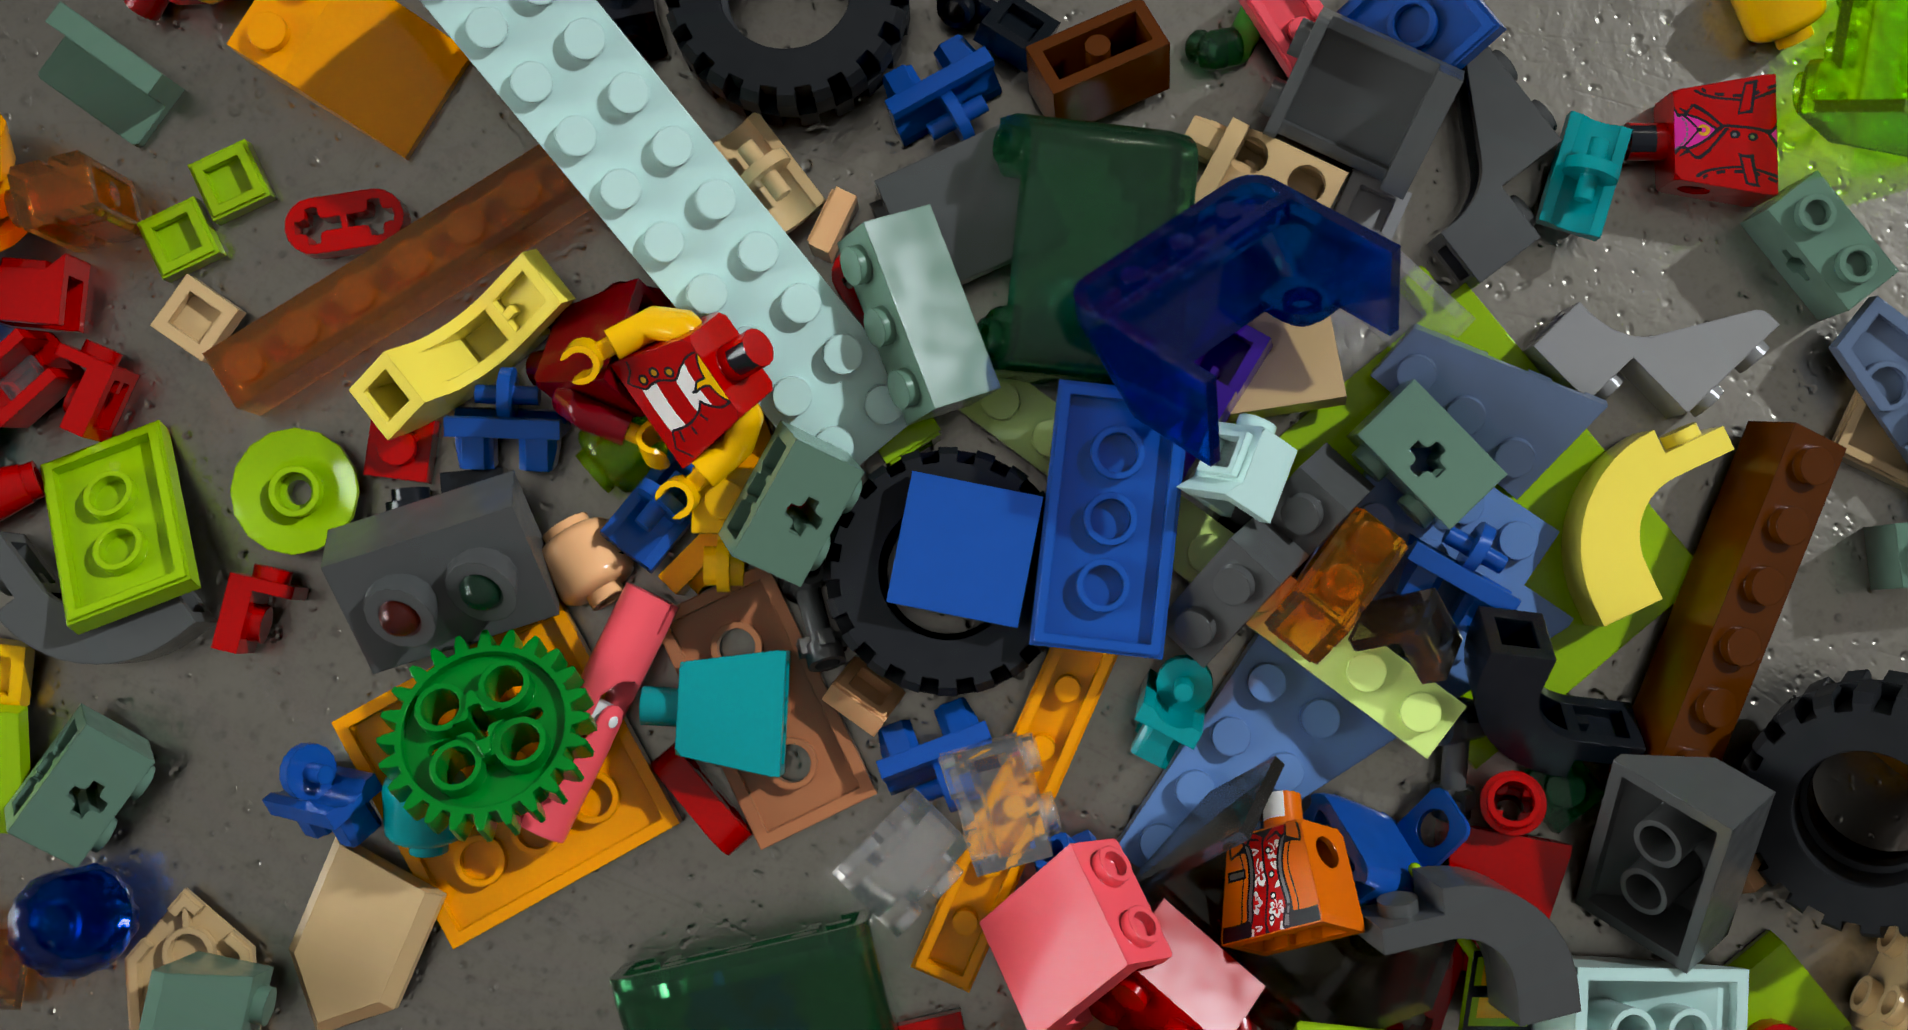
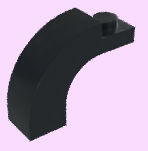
M1478 606L1465 640L1464 664L1482 730L1489 741L1502 754L1531 770L1565 778L1575 760L1612 764L1613 760L1620 754L1644 755L1646 747L1630 702L1564 695L1544 687L1557 659L1542 613Z

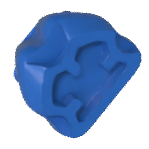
M1441 788L1432 789L1398 823L1393 817L1384 812H1379L1347 798L1328 793L1312 794L1311 805L1303 814V819L1338 829L1344 837L1360 907L1377 903V898L1388 892L1408 891L1415 893L1413 878L1408 872V866L1414 862L1418 863L1421 867L1440 866L1470 835L1469 822L1449 792ZM1441 810L1446 814L1449 821L1447 837L1440 845L1428 847L1421 837L1422 822L1430 812Z

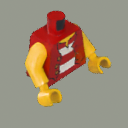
M651 306L604 330L607 337L599 341L586 337L573 340L563 352L560 361L578 352L589 356L593 367L578 373L572 380L573 384L585 385L597 377L604 364V360L617 355L618 359L610 366L682 469L691 463L696 467L687 476H673L656 491L655 500L662 497L670 487H677L685 492L687 505L672 518L676 520L684 518L698 506L701 499V490L708 483L715 487L754 451L764 421V414L759 403L773 390L772 381L763 368L770 365L773 361L774 351L769 338L763 332L751 328L739 334L727 315L720 312L699 318L692 310Z

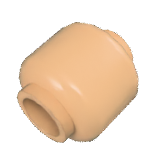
M587 512L577 513L560 521L543 535V540L546 544L542 548V553L560 600L567 606H582L589 603L593 611H598L611 605L619 599L624 588L622 583L627 580L634 569L633 559L600 534V530L609 521L606 518H590Z

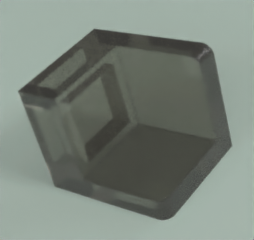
M1430 588L1365 602L1348 641L1356 652L1387 646L1401 658L1407 657L1423 685L1447 680L1463 637L1436 588Z

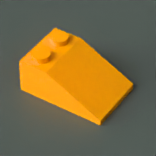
M254 0L226 43L251 65L406 160L410 159L471 62L450 37L395 0Z

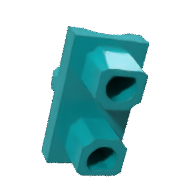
M1575 111L1569 112L1566 115L1560 135L1562 141L1557 145L1535 218L1536 224L1592 241L1600 239L1633 129L1602 123Z
M1186 654L1176 655L1166 660L1160 667L1159 672L1149 669L1141 684L1134 718L1137 721L1135 731L1138 734L1131 746L1133 754L1160 768L1166 769L1180 743L1194 750L1203 734L1205 706L1213 690L1212 673L1207 665L1202 668L1190 655Z

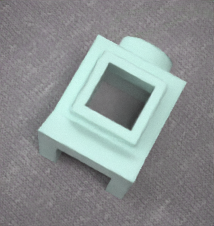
M1241 413L1236 424L1214 422L1195 475L1176 487L1221 516L1231 517L1236 506L1259 522L1270 524L1298 450L1275 435L1277 427L1272 422L1256 415Z

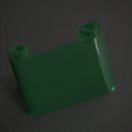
M1022 113L1000 118V126L993 140V157L997 161L999 171L1003 176L1019 179L1020 187L1007 305L991 309L977 323L996 376L1057 388L1059 379L1161 390L1180 355L1198 172V149L1195 141L1188 135L1160 129Z
M873 907L841 914L842 920L826 924L827 931L823 932L820 922L808 925L807 929L687 957H683V954L671 956L661 967L660 962L656 960V956L624 963L610 977L614 1001L623 1030H899Z

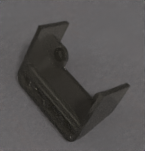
M1276 756L1211 790L1139 869L1135 876L1150 907L1165 898L1266 986L1248 1012L1250 1020L1261 1030H1294L1296 1023L1299 1021L1383 1029L1430 1011L1435 1004L1458 940H1447L1389 955L1382 954L1358 934L1269 956L1257 955L1222 946L1221 931L1226 852L1250 840L1253 831L1264 828L1263 810L1285 765Z

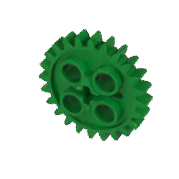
M482 630L478 646L471 649L461 636H457L454 643V655L447 658L438 649H431L430 653L434 667L427 672L420 667L412 665L409 671L417 682L412 689L404 687H394L392 689V693L402 703V707L400 710H387L381 713L380 717L394 732L386 733L376 738V743L387 755H390L378 763L379 769L390 780H393L387 787L388 790L400 803L405 802L403 808L415 821L425 817L424 822L438 835L449 825V829L459 841L464 842L475 825L481 836L487 842H491L496 833L497 823L504 822L516 836L521 832V815L529 812L540 823L544 822L546 817L541 803L550 798L564 805L568 800L559 787L562 781H583L584 776L573 761L577 758H588L594 755V750L588 741L581 737L597 731V724L590 713L585 712L594 705V702L587 690L580 688L584 681L574 666L567 667L568 662L559 649L556 648L547 653L546 647L537 636L532 637L523 647V643L516 632L509 630L501 644L497 645L489 631ZM522 686L521 691L516 697L509 701L500 702L501 697L507 690ZM458 709L456 716L451 721L443 725H437L439 719L445 713ZM541 712H543L542 716L539 719H536ZM530 743H539L537 750L531 756L523 760H515L517 753L522 747ZM467 766H475L472 774L461 783L452 784L454 776L461 769Z

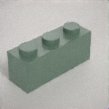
M930 204L864 221L837 243L841 253L840 265L843 275L855 289L864 313L863 321L866 335L869 341L878 349L888 375L887 387L893 403L901 409L907 426L970 406L1001 388Z

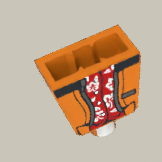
M1282 790L1264 794L1261 797L1264 828L1232 837L1227 845L1221 931L1222 946L1257 955L1269 956L1364 933L1363 915L1342 834L1338 829L1303 819L1300 793Z

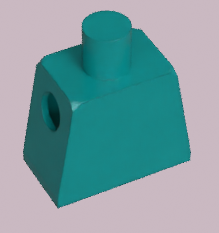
M776 650L681 662L678 688L642 687L639 705L640 725L676 727L675 755L769 777H780L785 773L791 651Z

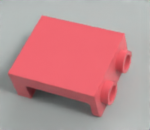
M1114 838L1070 843L979 922L1027 1030H1081L1094 1020L1088 1007L1135 970L1163 964L1172 957V950L1161 930L1157 917L1153 913L1134 875L1131 863L1124 854L1119 842Z

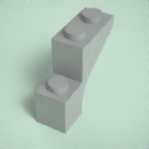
M1578 302L1561 311L1522 351L1542 375L1550 377L1553 382L1584 394V392H1587L1604 400L1607 399L1625 381L1618 373L1621 371L1666 419L1689 412L1696 417L1721 397L1724 390L1718 384L1734 368L1739 373L1746 371L1769 350L1770 347L1763 340L1780 324L1769 313L1763 310H1752L1655 336L1640 337L1624 334L1610 328Z

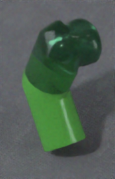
M1241 6L1231 27L1210 30L1209 32L1200 29L1191 33L1185 43V55L1189 62L1199 64L1202 69L1208 71L1239 66L1251 57L1261 35Z

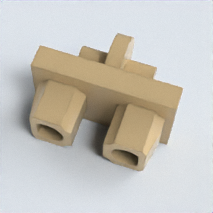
M754 112L735 130L713 143L786 234H789L823 208L826 199L760 114Z

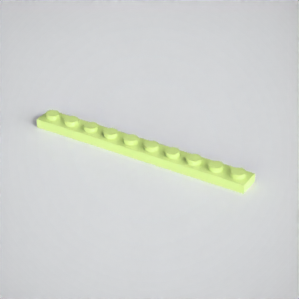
M988 352L1001 388L970 406L958 409V411L1048 477L1056 402ZM1182 495L1180 498L1173 571L1191 583L1234 533ZM1292 576L1245 624L1426 759L1429 758L1467 707Z

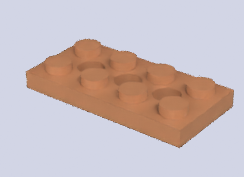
M755 567L744 572V586H731L730 592H717L715 586L677 605L680 608L662 643L678 677L681 662L722 657L720 654V641L732 629H743L752 636L755 642V653L776 650L791 651L786 745H798L808 753L811 766L807 776L799 781H787L782 777H769L721 766L761 850L878 793L841 713L822 700L829 688L821 672L809 671L806 658L799 659L796 643L799 638L804 636L783 592L780 590L775 575Z

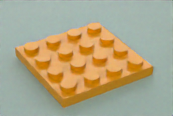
M560 598L559 615L513 629L522 641L523 647L532 637L537 636L546 647L547 653L556 648L559 649L568 662L567 667L574 666L581 676L591 651L566 605ZM507 632L492 636L497 645L501 644ZM478 642L470 645V649L477 647ZM411 678L396 687L412 689L417 682L414 678ZM522 686L507 690L501 697L500 702L509 701L516 697L521 691ZM392 689L331 722L355 768L375 773L382 786L387 776L379 769L378 763L390 755H387L376 743V738L386 733L394 732V730L380 716L382 711L400 710L402 707V703L392 693ZM607 692L601 696L602 699L605 698ZM458 709L445 713L439 719L437 725H443L451 721L456 716ZM541 712L536 719H539L542 716L543 712ZM625 715L602 767L564 843L548 840L521 827L520 834L515 836L506 824L502 822L497 823L493 841L487 842L474 825L465 842L458 840L449 844V851L440 856L419 858L411 856L409 848L398 846L414 876L447 893L437 921L452 949H455L678 825L683 820L662 781L653 770L650 759ZM530 743L522 747L517 753L515 760H523L531 756L537 750L539 743ZM467 766L461 769V771L468 778L475 766ZM381 790L372 800L383 818Z

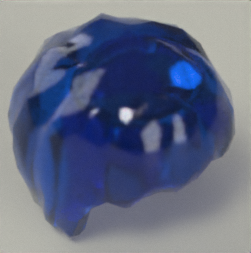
M95 862L79 866L78 868L70 867L54 870L30 880L14 898L7 915L8 945L16 951L22 965L35 969L43 978L78 979L109 968L123 954L130 940L135 936L140 927V908L134 903L132 887L123 882L119 873L110 867Z

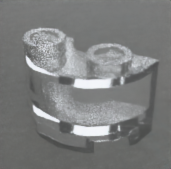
M1015 732L940 753L938 757L951 800H954L962 823L963 836L977 877L1053 856L1050 832L1061 830L1062 827L1052 792L1040 794L1034 773L1042 771L1043 766L1032 732L1018 735Z
M915 788L835 868L832 874L896 937H899L923 912V909L917 902L927 892L935 899H939L963 874L964 870L955 862L971 842Z

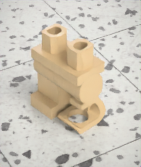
M1195 115L1183 136L1178 150L1206 164V169L1199 182H1196L1167 167L1152 195L1151 202L1167 215L1179 220L1175 231L1190 239H1196L1201 244L1220 254L1234 257L1237 251H1240L1242 248L1249 250L1251 254L1260 257L1261 253L1267 254L1277 272L1274 278L1275 284L1279 287L1289 286L1349 172L1276 138L1273 139L1263 134V132L1250 129V125L1234 117L1228 127L1216 121ZM1263 205L1293 221L1281 222L1274 219L1264 221L1259 218L1258 211Z

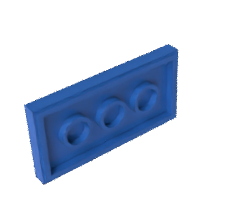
M1059 379L1029 645L1163 660L1181 490L1176 486L1181 484L1183 480L1192 394Z

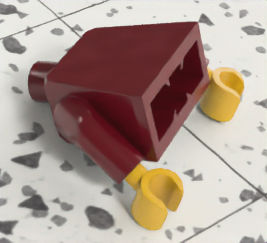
M639 278L627 282L618 281L612 283L598 294L569 305L555 319L545 349L534 351L528 356L526 373L531 383L552 399L553 409L567 421L584 432L619 446H623L626 441L636 444L643 460L649 467L663 470L670 466L668 457L661 450L652 448L655 443L663 440L649 420L642 425L634 423L635 417H643L645 414L610 366L618 359L617 355L604 360V364L597 377L585 385L573 384L572 380L578 373L593 367L589 356L578 352L560 361L569 343L577 338L586 337L599 341L607 337L604 330L648 307L676 308L660 288L647 286Z

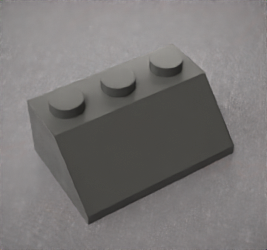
M1620 754L1612 763L1574 903L1687 974L1729 933L1776 792L1717 758Z

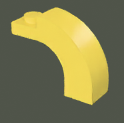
M537 249L522 252L492 285L457 317L421 339L384 351L351 386L349 392L388 441L410 433L435 421L474 397L476 384H493L497 380L501 367H514L550 335L551 331L548 327L576 298Z
M1692 422L1662 435L1659 439L1654 430L1632 434L1605 451L1584 474L1568 505L1561 541L1563 572L1567 587L1584 625L1605 627L1663 599L1641 550L1640 526L1643 513L1653 495L1668 481L1734 450L1724 426L1700 430L1697 423Z

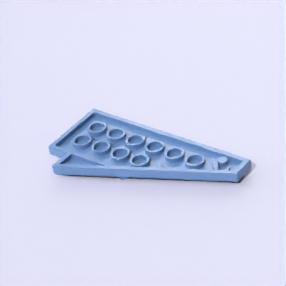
M1411 447L1409 449L1416 458L1414 464L1410 466L1412 472H1431L1433 470L1426 461L1427 457L1432 453L1429 447L1417 449ZM1364 471L1362 475L1375 487L1337 529L1304 561L1293 578L1454 697H1461L1471 690L1464 664V646L1467 633L1450 624L1445 618L1462 590L1443 580L1429 605L1424 609L1400 596L1393 589L1399 569L1406 558L1399 548L1408 533L1454 559L1457 558L1459 551L1441 542L1446 530L1436 529L1432 524L1423 529L1400 508L1397 500L1403 494L1386 477L1377 482ZM1493 488L1455 527L1469 535L1481 522H1486L1496 528V535L1491 547L1509 558L1508 562L1499 574L1481 564L1475 571L1509 589L1512 595L1519 598L1521 603L1516 610L1542 613L1549 636L1552 638L1569 627L1574 618L1526 587L1525 583L1560 531L1496 488ZM1255 633L1206 706L1203 734L1194 750L1183 744L1179 746L1167 768L1158 777L1117 841L1131 863L1164 885L1169 886L1226 849L1232 837L1252 832L1263 825L1261 797L1264 794L1282 790L1295 791L1300 793L1301 799H1303L1397 737L1258 633Z

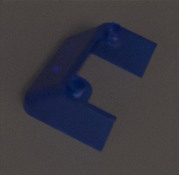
M1244 175L1228 181L1081 278L1075 285L1073 292L1076 319L1131 414L1211 467L1221 460L1216 376L1194 363V361L1264 312L1290 325L1306 327L1320 322L1338 309H1342L1388 336L1393 335L1399 330L1401 245L1271 177Z

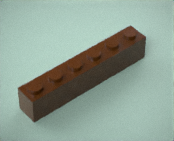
M1748 421L1632 707L1646 747L1644 755L1710 757L1722 761L1847 448L1796 422ZM1609 764V767L1607 769V773L1609 774L1612 764Z

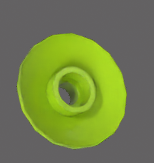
M300 428L270 432L250 445L235 466L230 488L234 516L247 536L267 550L290 555H299L323 549L328 530L348 524L354 518L360 493L356 468L344 449L320 432ZM305 481L311 487L312 493L306 503L299 505L293 499V489L298 483Z

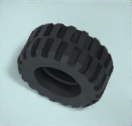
M665 0L669 11L666 17L671 32L690 71H694L702 87L713 98L722 97L725 99L730 110L746 118L752 112L761 114L767 124L784 126L785 117H800L802 126L821 123L820 113L835 109L839 117L855 109L853 99L862 92L871 97L883 85L882 73L885 69L895 68L902 54L901 41L903 36L908 35L910 22L909 0H848L844 16L824 37L802 47L779 49L763 46L745 37L732 19L729 0Z
M938 447L939 450L920 453L917 450L901 455V460L887 467L882 465L867 476L868 480L862 485V490L856 504L847 514H841L830 534L829 551L826 561H823V581L826 582L828 600L826 601L832 619H835L842 633L841 637L851 651L855 652L867 664L868 668L882 678L884 677L900 685L902 688L917 693L958 696L960 694L978 693L991 689L1012 677L1014 678L1028 668V665L1047 648V646L1029 645L1046 494L1043 490L1040 492L1028 480V475L1014 465L1009 467L996 460L994 455L977 450V453L960 451L958 447ZM912 471L1043 496L1018 628L983 622L977 627L964 632L937 633L916 625L900 611L896 604L886 602L889 589L887 580L888 560L892 547L900 534Z
M1868 669L1848 671L1840 682L1835 683L1830 677H1826L1810 684L1800 697L1793 695L1780 707L1752 744L1751 752L1742 763L1741 773L1776 792L1755 854L1761 853L1764 859L1757 871L1770 887L1775 886L1779 882L1782 883L1790 891L1785 902L1799 912L1803 913L1807 906H1810L1825 914L1821 922L1823 925L1842 931L1846 922L1861 925L1860 934L1862 936L1884 938L1889 926H1898L1900 934L1908 937V850L1881 851L1862 846L1850 840L1835 829L1826 819L1814 794L1813 777L1817 768L1825 759L1839 753L1870 751L1890 756L1908 765V673L1889 670L1883 680H1872V675Z

